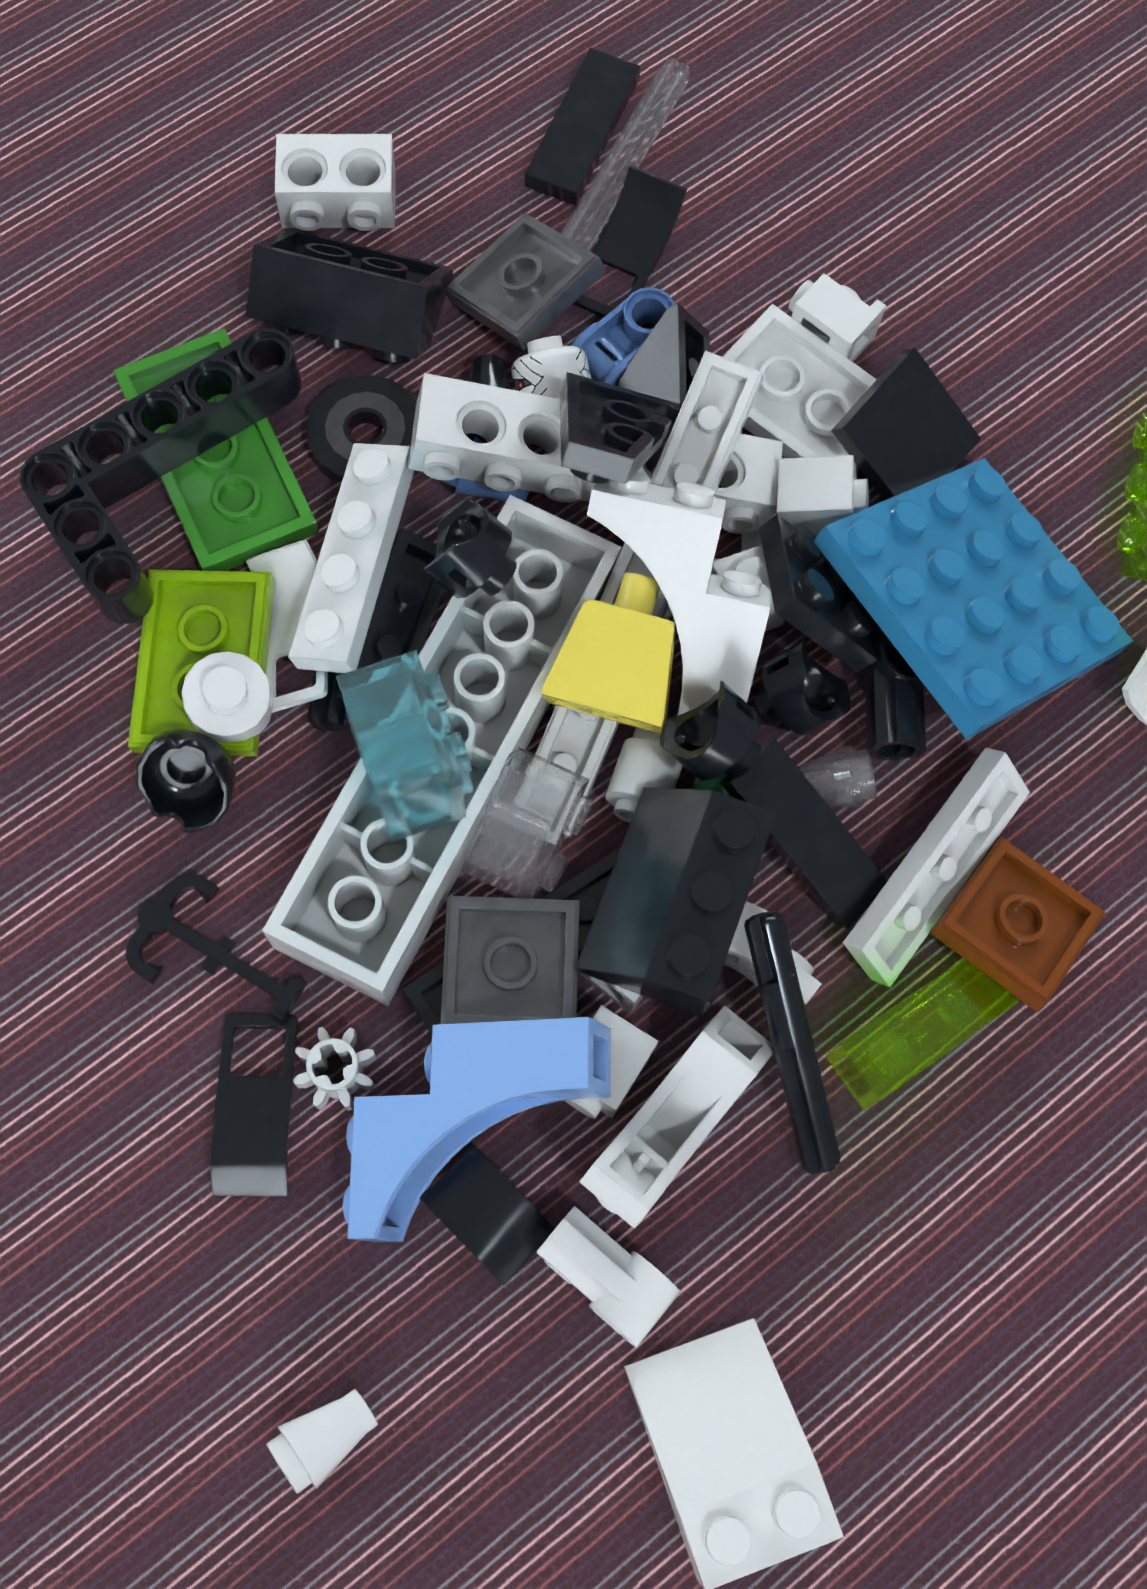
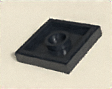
M916 348L902 351L831 430L847 453L854 455V462L884 501L953 472L981 439Z

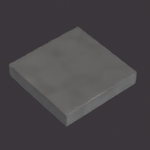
M524 213L444 290L452 304L524 351L527 348L526 343L540 336L606 271L599 256Z
M447 896L441 1024L576 1018L578 971H575L578 962L579 900Z

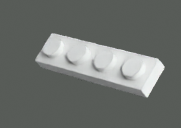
M353 444L288 658L297 669L345 674L356 673L414 470L408 469L410 446Z
M990 748L984 749L844 940L843 944L872 981L891 987L1029 795L1030 791L1006 752Z

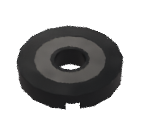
M373 375L347 377L327 387L313 402L306 421L310 455L323 474L332 480L334 477L342 481L353 444L362 443L350 436L352 430L360 424L371 423L382 430L381 435L376 440L363 444L411 447L416 400L408 390L393 380Z

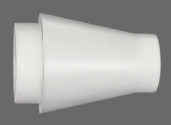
M353 1389L338 1400L278 1426L280 1434L266 1445L287 1480L298 1494L310 1484H313L317 1489L369 1431L375 1428L378 1423L356 1389Z

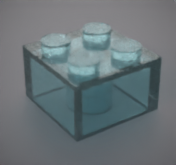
M415 650L336 676L347 719L390 843L465 818L464 795L474 792L469 775L472 767L460 732L457 731L447 735V733L452 732L446 712L449 709V704L437 670L425 673L418 653Z

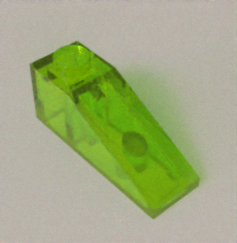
M963 959L842 1041L825 1057L865 1111L1021 1000Z

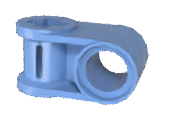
M640 288L631 293L626 300L603 319L593 323L577 337L572 346L580 347L585 351L592 378L619 387L620 376L653 330L642 328L639 325L647 323L656 325L667 308L675 305L669 294L658 288Z

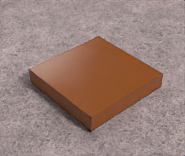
M1000 836L931 930L930 934L1035 1012H1039L1047 1005L1106 912Z

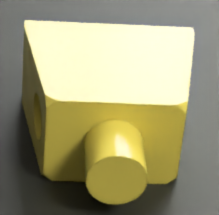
M626 572L623 574L615 605L593 599H586L543 684L541 695L547 703L661 734L667 719L676 631L674 622L652 616L660 589L655 579L641 574Z

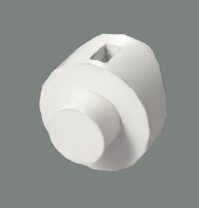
M229 651L213 653L196 662L185 676L182 688L184 709L190 723L198 733L209 736L215 741L230 743L245 741L260 734L268 725L273 708L268 678L259 664L247 656Z

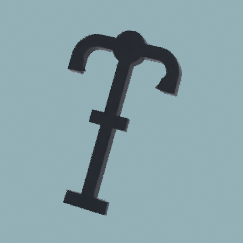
M185 874L175 878L167 886L159 899L148 900L140 907L138 911L140 926L127 944L126 959L130 968L151 984H154L159 977L163 966L157 967L146 964L142 959V952L153 935L165 932L170 933L209 957L202 969L214 976L222 965L276 998L277 1002L273 1006L274 1009L271 1014L282 1022L308 984L303 979L295 976L287 987H284L230 954L236 945V942L224 935L220 943L216 945L174 919L172 908L184 892L188 890L199 891L206 904L218 892L219 887L200 875Z

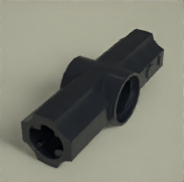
M871 617L874 624V631L871 632L877 660L859 673L855 672L857 683L863 692L866 693L867 752L873 753L876 759L889 761L917 758L926 751L923 683ZM889 659L896 664L898 669L891 664Z

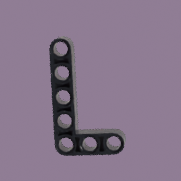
M264 328L253 331L45 447L25 461L20 470V483L23 491L97 607L108 620L118 624H130L140 620L149 612L153 604L154 593L136 557L104 509L287 406L296 399L301 390L302 379L293 345L283 332ZM271 365L280 366L277 370L271 372H261L262 369ZM219 394L228 395L219 402H208L212 397ZM175 424L169 431L154 433L163 425ZM121 454L116 461L101 464L107 456ZM67 484L61 492L47 495L48 491L54 486ZM99 531L97 536L90 542L76 544L84 533ZM131 579L129 585L123 591L106 593L109 586L115 581Z

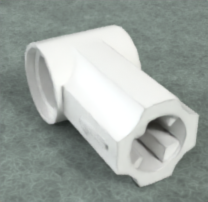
M575 1206L536 1252L550 1268L591 1301L588 1306L601 1319L636 1348L681 1293L650 1262L635 1251L629 1254Z

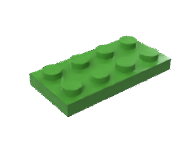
M225 328L123 366L113 370L128 402L231 344ZM219 394L212 397L208 402H219L228 395ZM267 417L161 476L202 571H227L245 564L247 558L304 540L319 533L317 522ZM175 424L163 425L154 433L169 431Z

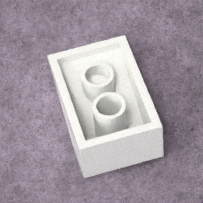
M754 1318L624 1366L696 1579L703 1589H714L844 1537L817 1462Z

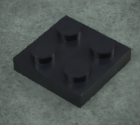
M779 514L773 516L759 528L775 613L855 672L859 673L877 660L871 632L874 631V624L870 615L813 542L816 538L815 535L805 527L795 528Z

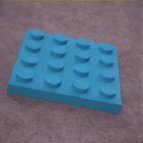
M985 458L824 526L813 541L966 740L1119 655L1133 642L1119 624L1114 613L1105 607L1083 580L1078 569L1066 559L1044 532L1039 521L1026 510L1006 485L1003 477L991 467Z

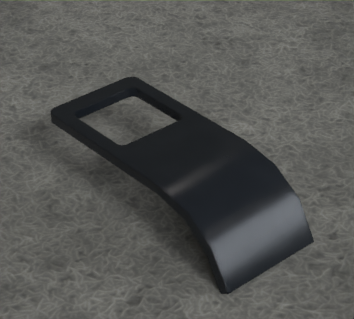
M632 165L628 168L623 189L611 218L592 253L600 257L603 264L637 278L629 295L643 288L672 234L687 192L685 187ZM583 294L573 303V305L603 318L615 309Z
M229 1014L225 1018L211 1143L213 1196H288V1134L298 1019L295 1015L287 1014L283 1022L272 1014ZM237 1029H285L287 1031L283 1073L280 1076H234L230 1074L234 1033Z
M469 1142L462 1148L464 1155L432 1188L426 1189L419 1199L504 1286L542 1246L554 1231V1228L532 1203Z

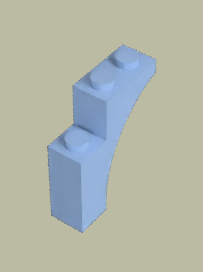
M590 1017L432 1025V1044L428 1046L424 1057V1070L426 1079L430 1084V1094L354 1097V1114L349 1120L346 1132L347 1146L351 1153L350 1185L347 1187L343 1198V1214L348 1224L347 1239L372 1242H403L410 1220L420 1202L419 1198L428 1189L436 1175L467 1143L498 1122L530 1108L557 1101L611 1098V1028Z

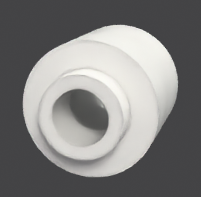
M639 728L635 729L632 738L624 741L605 795L606 800L615 807L613 813L628 823L632 820L643 788L675 789L682 769V765L660 746V734Z

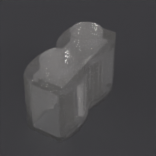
M518 747L511 752L495 783L485 814L471 841L461 871L518 898L536 899L542 889L549 892L554 891L568 861V857L559 854L567 831L575 835L579 833L593 802V799L584 796L589 778L523 748Z

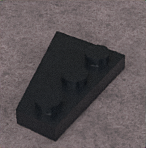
M567 372L560 392L561 466L570 468V471L576 477L591 483L603 484L610 479L627 484L669 438L682 404Z

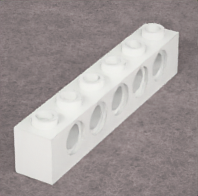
M424 373L416 403L408 469L422 471L427 476L437 480L461 478L483 482L488 487L498 491L521 489L544 493L548 498L559 502L590 501L594 483L576 477L572 474L570 468L561 466L560 399ZM473 433L480 435L488 443L473 442L465 434ZM740 434L720 481L722 488L718 487L714 495L715 498L726 500L722 527L726 531L736 534L751 533L755 530L759 531V528L770 520L776 512L779 459H782V441ZM667 440L638 470V472L647 475L650 481L653 473L646 466L656 468ZM526 445H537L544 449L547 455L534 453Z

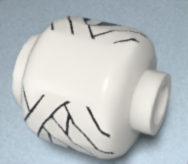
M560 335L540 338L526 343L528 354L519 357L511 367L516 391L560 399V392L567 372L591 379L585 351L576 346H563Z

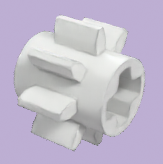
M323 1027L318 1028L320 1042L311 1051L302 1047H297L295 1050L296 1054L306 1063L307 1072L297 1075L293 1082L297 1088H308L316 1085L318 1089L313 1097V1105L319 1110L326 1106L329 1097L340 1099V1102L348 1111L353 1110L351 1095L359 1087L365 1090H374L375 1088L373 1081L363 1074V1066L373 1063L377 1059L373 1049H365L355 1053L353 1048L357 1042V1033L351 1027L344 1033L342 1040L331 1038L328 1032ZM338 1054L343 1063L352 1062V1064L343 1068L345 1080L333 1084L327 1075L319 1076V1074L328 1070L327 1058Z

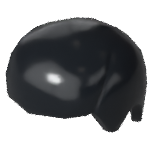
M183 728L165 731L150 741L136 763L137 788L147 803L150 804L153 816H169L178 820L182 825L183 831L186 833H194L216 826L232 802L236 777L235 766L228 751L209 736Z

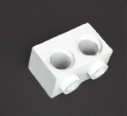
M276 134L275 197L282 228H297L304 231H314L319 228H355L362 231H370L376 228H395V161L392 134Z

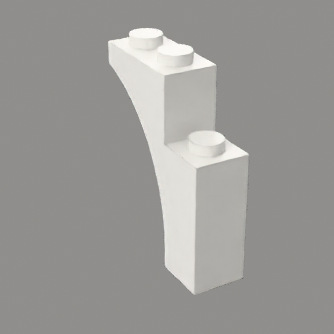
M637 472L627 484L610 479L603 484L594 483L587 516L611 530L639 556L660 586L675 620L683 664L682 694L677 716L697 708L713 697L719 691L720 680L747 703L771 608L772 593L770 586L762 585V581L758 577L746 572L726 571L723 573V576L711 574L726 500L715 498V492L712 489L699 484L677 483L675 489L650 484V478L641 472Z

